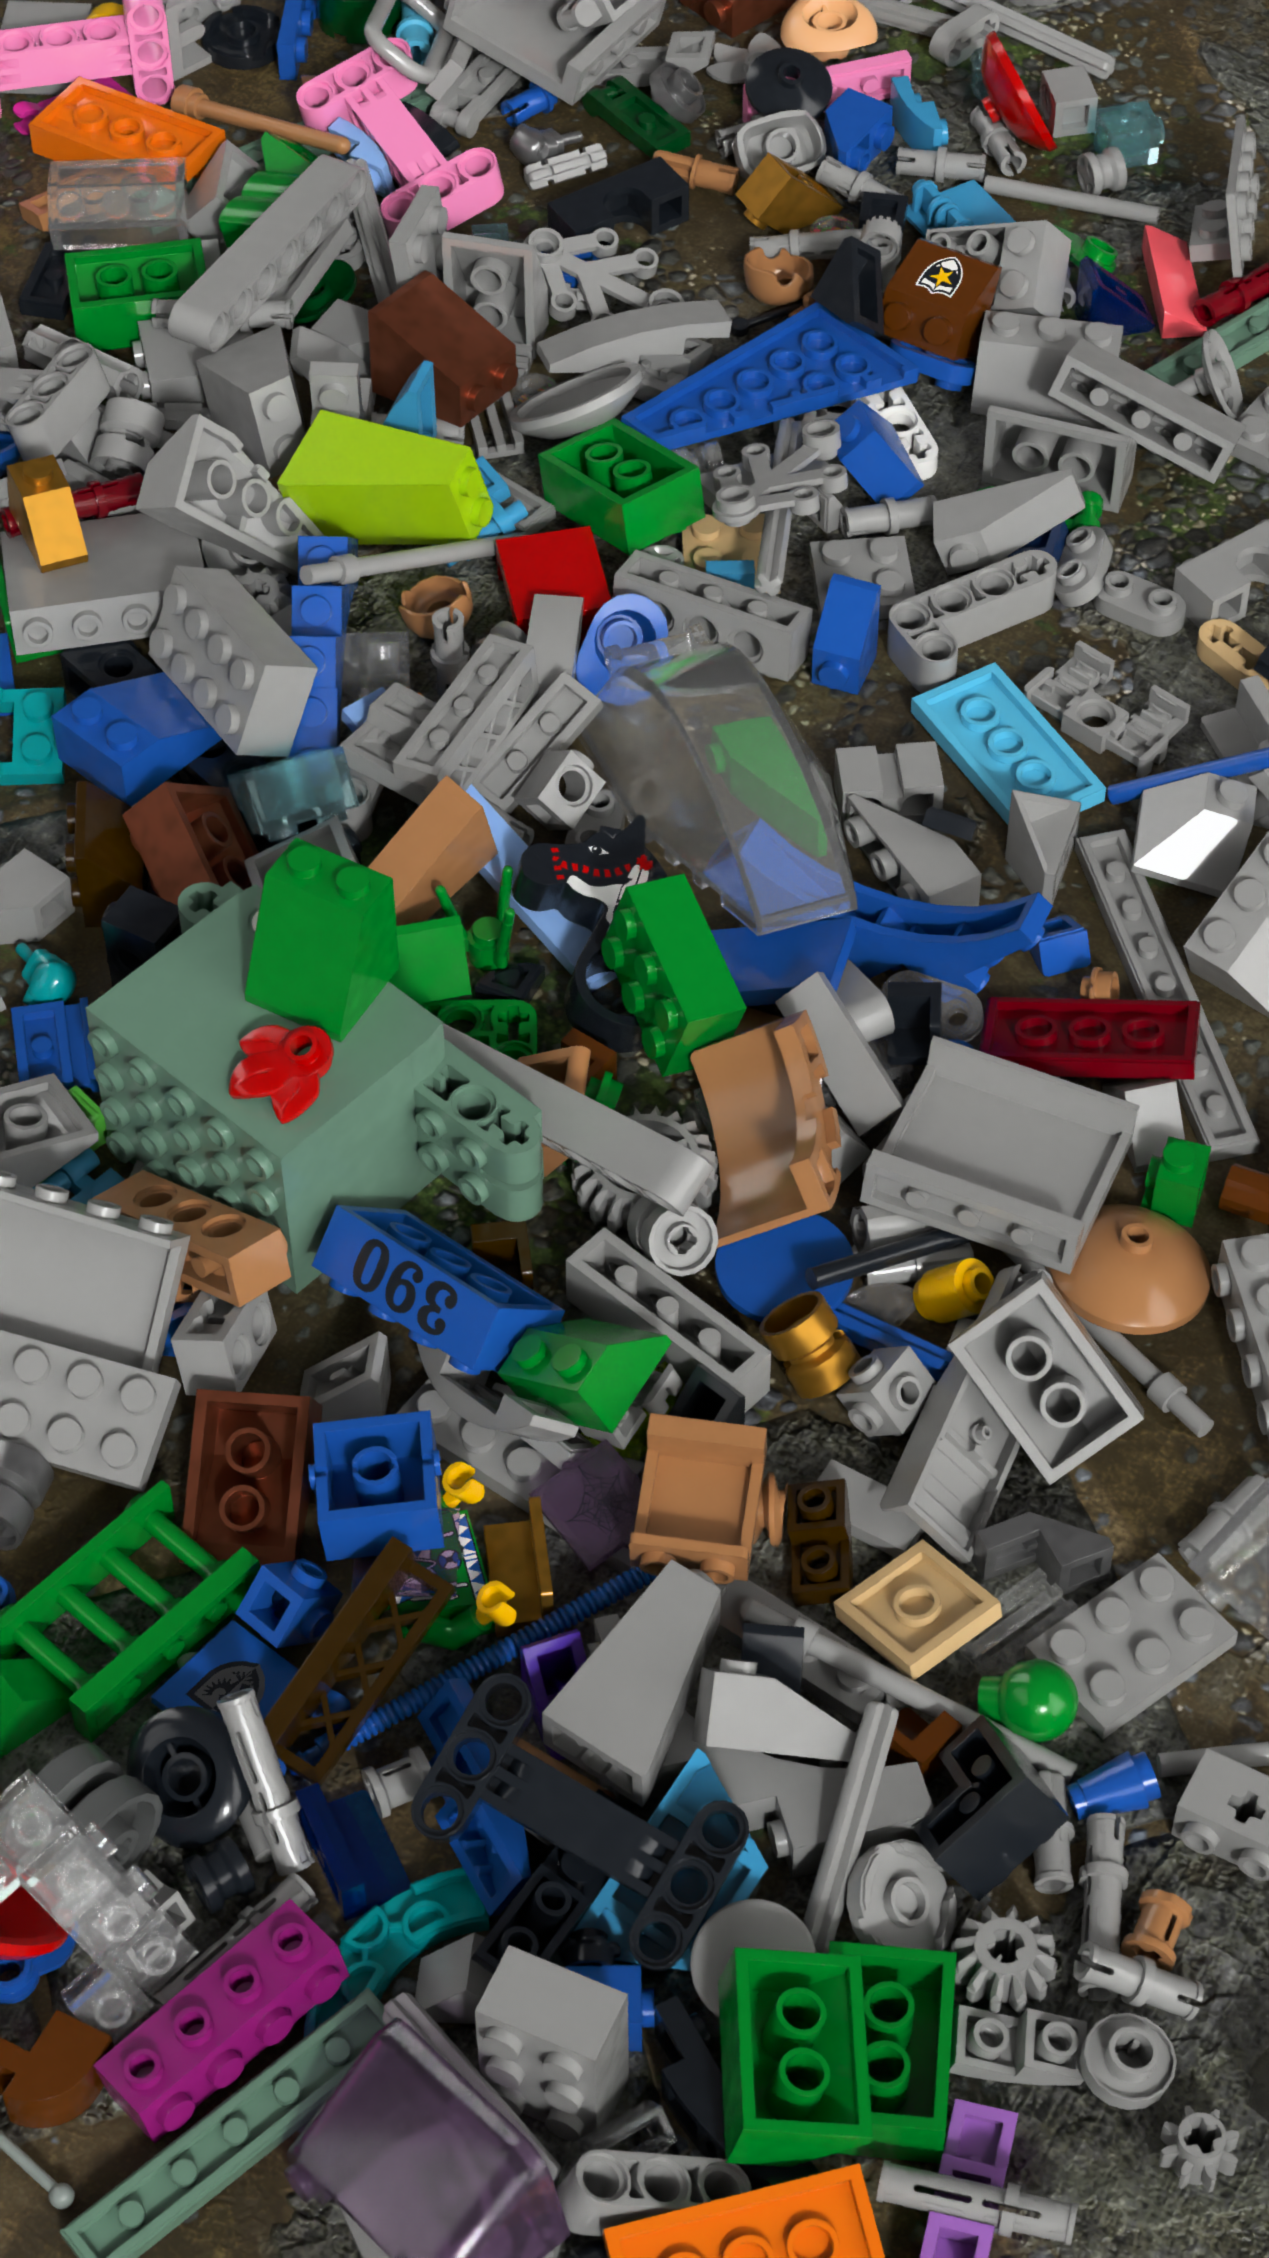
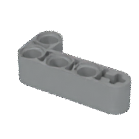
M1042 550L1024 551L896 603L889 611L887 654L889 658L921 694L955 680L958 648L1039 616L1051 609L1054 604L1057 562L1055 558Z

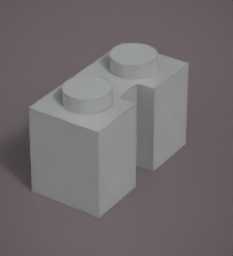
M936 741L896 744L894 753L877 754L876 745L835 748L834 787L841 827H843V823L847 819L848 796L853 794L914 822H922L927 808L931 806L942 809L944 781Z

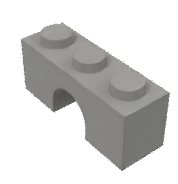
M1269 519L1260 521L1253 528L1232 539H1225L1218 546L1195 558H1189L1176 567L1173 591L1184 599L1186 603L1185 616L1199 629L1200 626L1211 619H1226L1234 623L1246 617L1251 581L1269 585Z

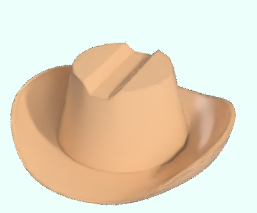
M796 0L784 16L780 37L786 48L803 50L815 56L821 62H826L829 59L838 58L842 60L847 57L850 49L875 43L878 39V28L871 12L857 0Z

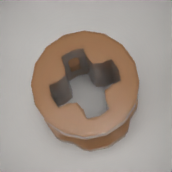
M1147 1889L1142 1892L1139 1899V1910L1141 1913L1134 1931L1124 1936L1120 1950L1123 1955L1134 1958L1136 1955L1152 1958L1156 1962L1157 1968L1170 1972L1177 1958L1173 1949L1181 1929L1190 1926L1193 1918L1191 1913L1192 1907L1184 1899L1173 1893L1160 1889Z

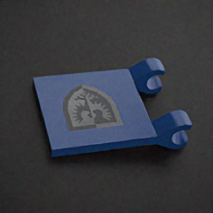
M232 1620L151 1696V1703L162 1711L178 1706H196L221 1713L216 1703L218 1700L233 1692L253 1688L264 1720L299 1669ZM334 1690L328 1692L327 1696L331 1714L351 1709V1704L345 1696ZM322 1703L312 1717L324 1715ZM346 1722L333 1725L334 1733L336 1734L338 1729H342ZM278 1758L280 1768L284 1776L286 1773V1766Z

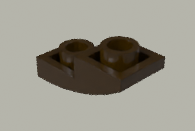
M843 1478L789 1484L787 1533L792 1544L791 1594L796 1607L833 1603L853 1589L852 1537L846 1480Z

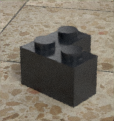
M983 1714L938 1754L959 1787L914 1827L933 1860L978 1901L986 1896L995 1886L1004 1882L1020 1863L1041 1844L1050 1840L1056 1830L1070 1819L1027 1756Z

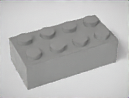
M175 566L170 585L164 591L163 607L157 627L150 636L148 654L236 755L289 757L318 667L227 569Z

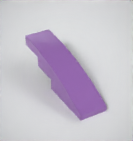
M955 2098L939 2173L1004 2188L1018 2113ZM940 2191L934 2192L935 2196L966 2203L972 2202L970 2198ZM988 2202L982 2204L984 2207L999 2210L1000 2205ZM929 2211L920 2258H989L995 2227Z

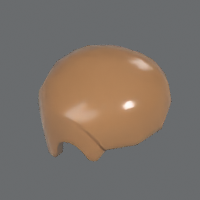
M756 247L744 255L746 286L748 291L760 303L778 306L799 301L805 294L810 292L814 285V266L805 257L790 255L785 248L781 249L776 257L768 258L761 247Z
M434 575L418 581L409 591H402L401 605L398 606V609L407 628L422 639L434 640L432 615L440 608L450 607V622L453 623L454 608L460 610L464 615L463 628H465L473 611V596L465 580L460 581L451 576Z

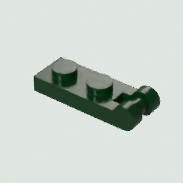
M617 76L607 81L606 87L602 89L592 88L582 96V103L590 116L596 117L599 115L651 159L657 150L677 153L691 146V131L623 76Z

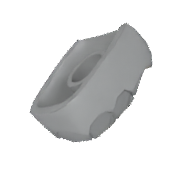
M806 110L782 111L751 121L740 128L732 143L737 167L740 168V176L746 180L768 152L798 170L807 173L822 163L827 149L822 128Z

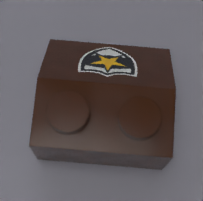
M919 238L886 286L883 297L884 335L954 361L977 356L985 310H990L1002 267Z

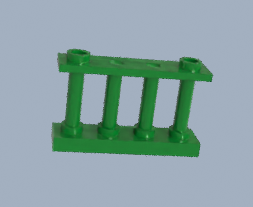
M163 1480L159 1481L148 1492H142L133 1497L121 1515L21 1600L5 1606L0 1611V1660L11 1659L20 1650L24 1649L73 1692V1695L68 1700L75 1729L91 1743L178 1667L177 1660L182 1655L198 1650L236 1616L235 1613L260 1570L259 1559L244 1547L240 1548L228 1560L218 1561L172 1522L175 1518L170 1486ZM154 1537L204 1580L187 1596L175 1598L130 1560L129 1557ZM111 1574L160 1615L161 1618L142 1635L132 1636L90 1600L86 1594ZM68 1611L117 1654V1657L98 1673L88 1674L41 1632Z

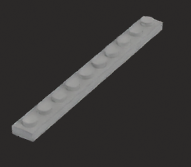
M430 1379L396 1413L430 1410L437 1450L440 1451L441 1458L451 1464L464 1462L475 1468V1474L472 1478L528 1514V1497L540 1496L544 1524L620 1573L628 1572L630 1568L635 1569V1566H630L629 1555L630 1535L634 1532L637 1509L630 1505V1509L627 1502H618V1507L620 1508L621 1503V1508L624 1509L621 1510L616 1508L617 1502H612L616 1507H612L609 1505L611 1504L610 1502H606L608 1503L607 1507L601 1506L599 1510L611 1508L612 1513L604 1510L605 1514L601 1513V1516L604 1517L600 1518L604 1522L599 1523L593 1520L590 1523L594 1517L592 1514H596L595 1517L599 1518L600 1512H603V1510L598 1511L596 1506L599 1500L603 1499L602 1493L597 1496L601 1492L599 1484L591 1479L587 1481L584 1475L575 1469L560 1470L519 1436L480 1427L462 1418L439 1396ZM584 1483L585 1485H593L592 1487L585 1486V1492H588V1494H590L593 1497H590L587 1494L584 1495ZM602 1488L603 1493L609 1492L605 1488ZM589 1500H590L589 1508H588V1504H585V1506H584V1504H583L582 1507H581L582 1501H583V1503H589ZM626 1511H629V1512H632V1511H633L635 1515H633V1514H631V1513H626ZM576 1514H577L578 1517H576V1518L573 1519V1520H585V1521H569V1522H565V1521H568V1520L572 1519ZM607 1520H608V1522L611 1521V1522L609 1523V1525H610L611 1530H613V1531H612V1534H611V1537H610V1543H609V1538H608V1536H610V1533H611V1532L607 1530V1529H609L608 1524L605 1523V1522H607ZM749 1579L748 1581L734 1580L729 1584H716L721 1589L720 1622L715 1634L742 1650L744 1623H747L743 1621V1618L753 1599L794 1620L801 1616L821 1626ZM643 1584V1587H644L645 1589H647V1588L649 1587V1585L645 1586V1585ZM823 1626L820 1627L819 1633L876 1661ZM807 1654L805 1659L803 1658L801 1689L858 1726H860L865 1706L870 1701L881 1702L886 1697V1693L810 1654Z

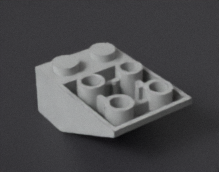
M1048 220L927 229L926 240L1002 267L990 311H1008L1016 314L1060 318L1072 240Z

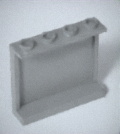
M445 0L444 9L447 12L443 29L573 106L660 24L666 0H641L612 23L582 31L579 27L570 32L562 30L557 22V11L566 3L565 0Z
M144 513L80 521L88 553V562L41 573L23 535L9 538L6 532H0L9 614L16 656L149 638L157 627L163 607L164 591L170 585L175 566L204 568L198 538L173 529Z
M933 1036L927 1065L881 1151L873 1149L866 1162L860 1201L1070 1275L1131 1145L1140 1105Z
M0 1170V1330L158 1373L191 1235L174 1231V1222L166 1218L143 1214L137 1220L121 1215L122 1207L112 1202L88 1199L87 1204L70 1200L68 1199L69 1191L58 1186L36 1184L35 1189L16 1184L17 1175Z

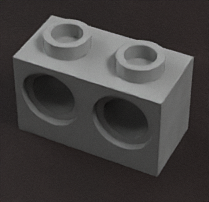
M201 1290L171 1338L186 1395H196L197 1389L235 1392L243 1390L277 1332L268 1292L263 1293L239 1308Z

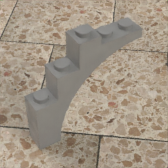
M618 1613L594 1619L595 1642L586 1644L588 1658L620 1621ZM685 1710L650 1799L666 1795L695 1750L699 1748L707 1755L732 1802L744 1811L749 1822V1832L767 1828L774 1856L776 1858H786L791 1877L796 1878L817 1873L847 1768H823L774 1758L761 1752L704 1746L692 1741L695 1718ZM918 1762L884 1767L858 1858L872 1846L900 1839L924 1845L914 1827L934 1807ZM599 1780L601 1787L608 1786L607 1784ZM613 1789L616 1801L622 1806L635 1803Z

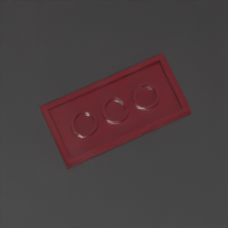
M990 997L987 1000L979 1051L1056 1077L1194 1080L1200 1027V1002Z

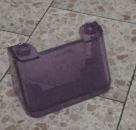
M396 2017L375 2033L286 2153L290 2166L284 2170V2174L296 2194L304 2202L315 2198L322 2205L327 2204L333 2199L390 2258H543L571 2236L551 2174L535 2147L401 2018Z

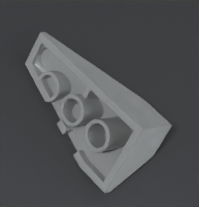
M192 414L147 463L135 509L173 529L298 577V536H323L324 534L290 497H283L268 480L271 476L262 464L255 465L241 450L244 444L234 433L200 414Z

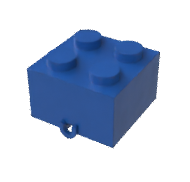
M430 1410L313 1423L315 1464L308 1465L311 1490L316 1489L317 1521L326 1561L378 1556L392 1536L411 1547L413 1551L445 1548L439 1475H442L440 1451L437 1450Z

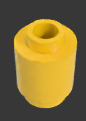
M967 1258L930 1269L922 1275L914 1286L913 1300L915 1307L925 1319L938 1323H948L980 1314L994 1283V1278L989 1268L982 1261L975 1258Z

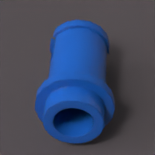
M531 82L529 89L501 103V113L505 115L515 108L519 109V112L505 119L511 127L515 128L540 112L550 113L554 105L557 104L558 97Z

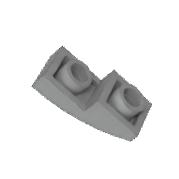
M298 326L292 330L289 361L299 376L305 377L309 381L311 361L359 363L360 378H371V367L342 344L303 326ZM373 392V405H375L376 393Z
M959 2004L953 2011L950 2073L1015 2084L1081 2085L1084 2079L1079 2059L1082 2044L1087 2036V2022L1027 2008L1017 2018Z

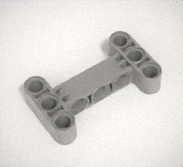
M85 342L69 345L62 349L44 370L0 367V431L10 432L23 461L52 454L56 457L108 395L110 384L94 347Z

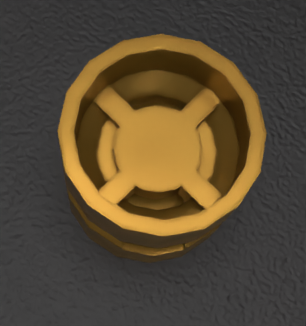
M819 1291L801 1293L775 1307L759 1326V1333L773 1356L778 1361H784L785 1375L802 1399L824 1396L845 1384L850 1379L848 1375L850 1368L861 1359L850 1338L844 1334L842 1329H836L838 1327V1319Z

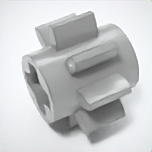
M1188 2105L1184 2108L1182 2122L1179 2126L1172 2122H1165L1163 2124L1160 2139L1169 2146L1161 2150L1159 2166L1173 2168L1175 2174L1179 2177L1178 2187L1180 2189H1183L1187 2184L1203 2185L1210 2193L1214 2190L1218 2172L1227 2176H1233L1235 2173L1238 2159L1229 2152L1236 2148L1239 2132L1236 2130L1226 2131L1224 2125L1219 2120L1220 2111L1217 2109L1210 2114L1203 2112L1195 2113Z

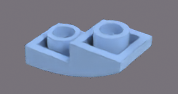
M338 117L328 127L329 133L349 139L351 148L348 153L344 155L334 153L337 159L345 162L350 158L354 160L364 159L369 167L375 193L385 198L396 189L383 153L376 143L361 129Z

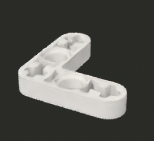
M899 387L859 398V400L892 423V425L901 424L910 428L903 432L896 431L908 455L910 448L913 447V454H910L909 457L922 480L931 478L937 470L939 449L903 388ZM858 399L833 406H842L848 409ZM884 402H888V407L884 409ZM829 407L789 417L788 419L791 422L800 421L804 426L811 421L820 419L835 421L843 413L829 412L827 410ZM782 420L774 422L773 430L775 435H777L779 423Z

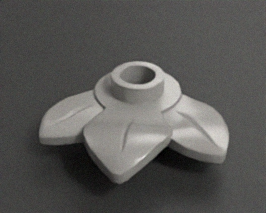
M763 32L754 36L748 49L715 43L714 62L716 64L707 67L706 72L713 79L730 84L745 83L748 69L753 61L761 54L772 49L781 48V46L772 37Z

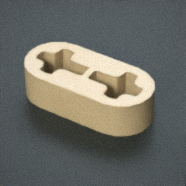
M1211 619L1200 626L1196 652L1203 663L1236 689H1239L1241 679L1259 675L1267 690H1269V680L1254 670L1258 658L1266 648L1264 645L1230 620Z

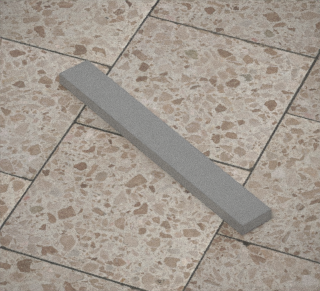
M1125 829L1076 838L1075 853L1137 999L1200 1002L1146 877L1130 872L1133 847ZM1200 1004V1027L1194 1080H1171L1176 1081L1179 1099L1198 1143L1211 1146L1209 1162L1257 1153L1260 1144L1259 1137Z

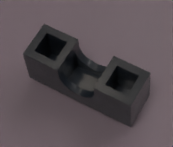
M659 156L547 203L548 228L557 231L563 238L591 234L598 228L603 227L614 230V224L630 222L642 226L653 236L689 221V184ZM599 241V243H600L601 245H604V246H609V245H611L610 243H608V242H606V241Z

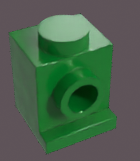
M1168 1136L1162 1157L1155 1155L1151 1157L1145 1180L1146 1190L1140 1207L1158 1212L1179 1225L1192 1228L1205 1187L1211 1146Z

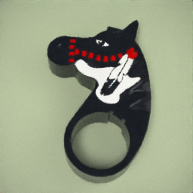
M643 815L636 816L624 830L600 826L598 833L593 834L582 843H537L531 845L523 852L512 881L513 897L524 908L532 911L556 909L567 920L583 926L592 932L567 986L564 997L565 1012L573 1028L617 1053L635 1052L644 1048L641 1028L635 1016H624L614 1013L597 1002L587 986L586 979L602 972H615L614 969H609L605 964L601 945L625 888L668 877L655 856L645 847L646 821Z

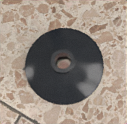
M777 48L761 54L753 61L747 72L745 90L751 105L763 117L788 110H806L816 119L829 105L832 95V80L823 63L810 53L795 48ZM786 77H792L796 80H789Z

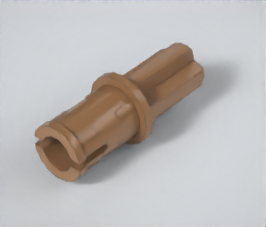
M664 150L655 151L652 159L660 156L689 183L690 189L694 190L697 186L730 196L734 195L739 181V167L705 160L701 154L691 158Z

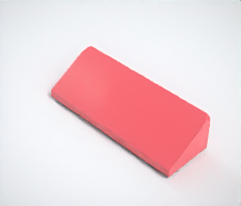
M1145 225L1142 253L1161 338L1202 337L1204 332L1207 331V327L1201 325L1194 316L1193 306L1197 305L1195 302L1200 297L1192 263L1190 262L1187 242L1158 228Z

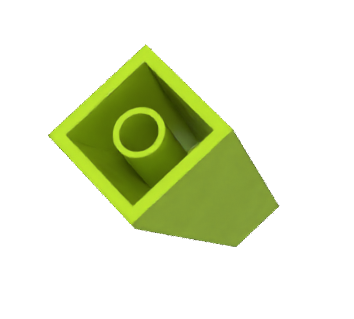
M321 409L277 482L282 496L290 497L324 534L323 536L351 537L358 539V545H440L473 540L477 538L481 529L489 524L494 508L471 447Z

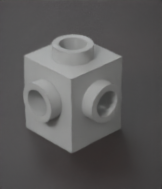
M910 1346L874 1349L869 1355L858 1360L850 1368L848 1373L850 1379L835 1395L847 1409L848 1417L852 1424L865 1433L867 1437L901 1436L915 1427L933 1385H936L937 1382Z

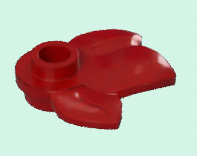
M266 1025L252 1030L239 1041L240 1047L247 1058L240 1061L233 1070L229 1083V1094L233 1099L271 1096L273 1109L280 1123L286 1124L304 1113L319 1096L320 1078L330 1069L334 1056V1046L330 1037L321 1028L310 1025L301 1026L293 1030L279 1025ZM311 1047L306 1054L298 1055L301 1050Z

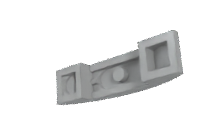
M715 31L672 32L669 46L634 47L630 53L595 85L606 86L607 81L617 76H623L635 87L650 86V74L664 62L673 63L695 73L709 65L716 39Z
M417 1343L421 1361L433 1387L444 1402L467 1421L487 1429L543 1442L564 1441L576 1436L579 1426L552 1406L504 1394L503 1398H501L486 1387L485 1384L491 1370H482L480 1375L462 1372L448 1362L450 1355L444 1351Z

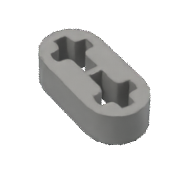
M982 4L972 5L937 29L930 41L929 54L947 67H954L983 49V43L987 34L992 31L997 33L1000 24L998 14Z

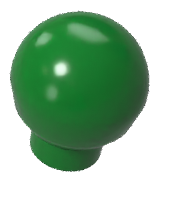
M1035 1658L1018 1662L1006 1670L1003 1676H982L979 1683V1714H983L986 1718L998 1724H1003L1004 1727L1013 1733L1036 1743L1051 1741L1061 1736L1071 1726L1078 1711L1079 1697L1073 1679L1064 1668L1050 1660Z

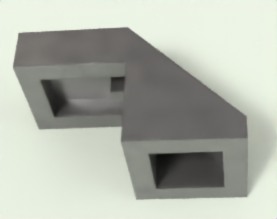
M1027 1512L977 1531L973 1564L982 1580L985 1581L1036 1561L1058 1598L1109 1578L1114 1545L1109 1537Z

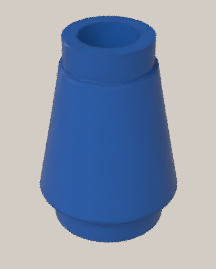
M1125 1751L1079 1778L1075 1783L1065 1786L1071 1807L1078 1821L1095 1813L1117 1814L1149 1809L1150 1801L1161 1798L1156 1775L1144 1751L1134 1755H1130L1128 1751Z

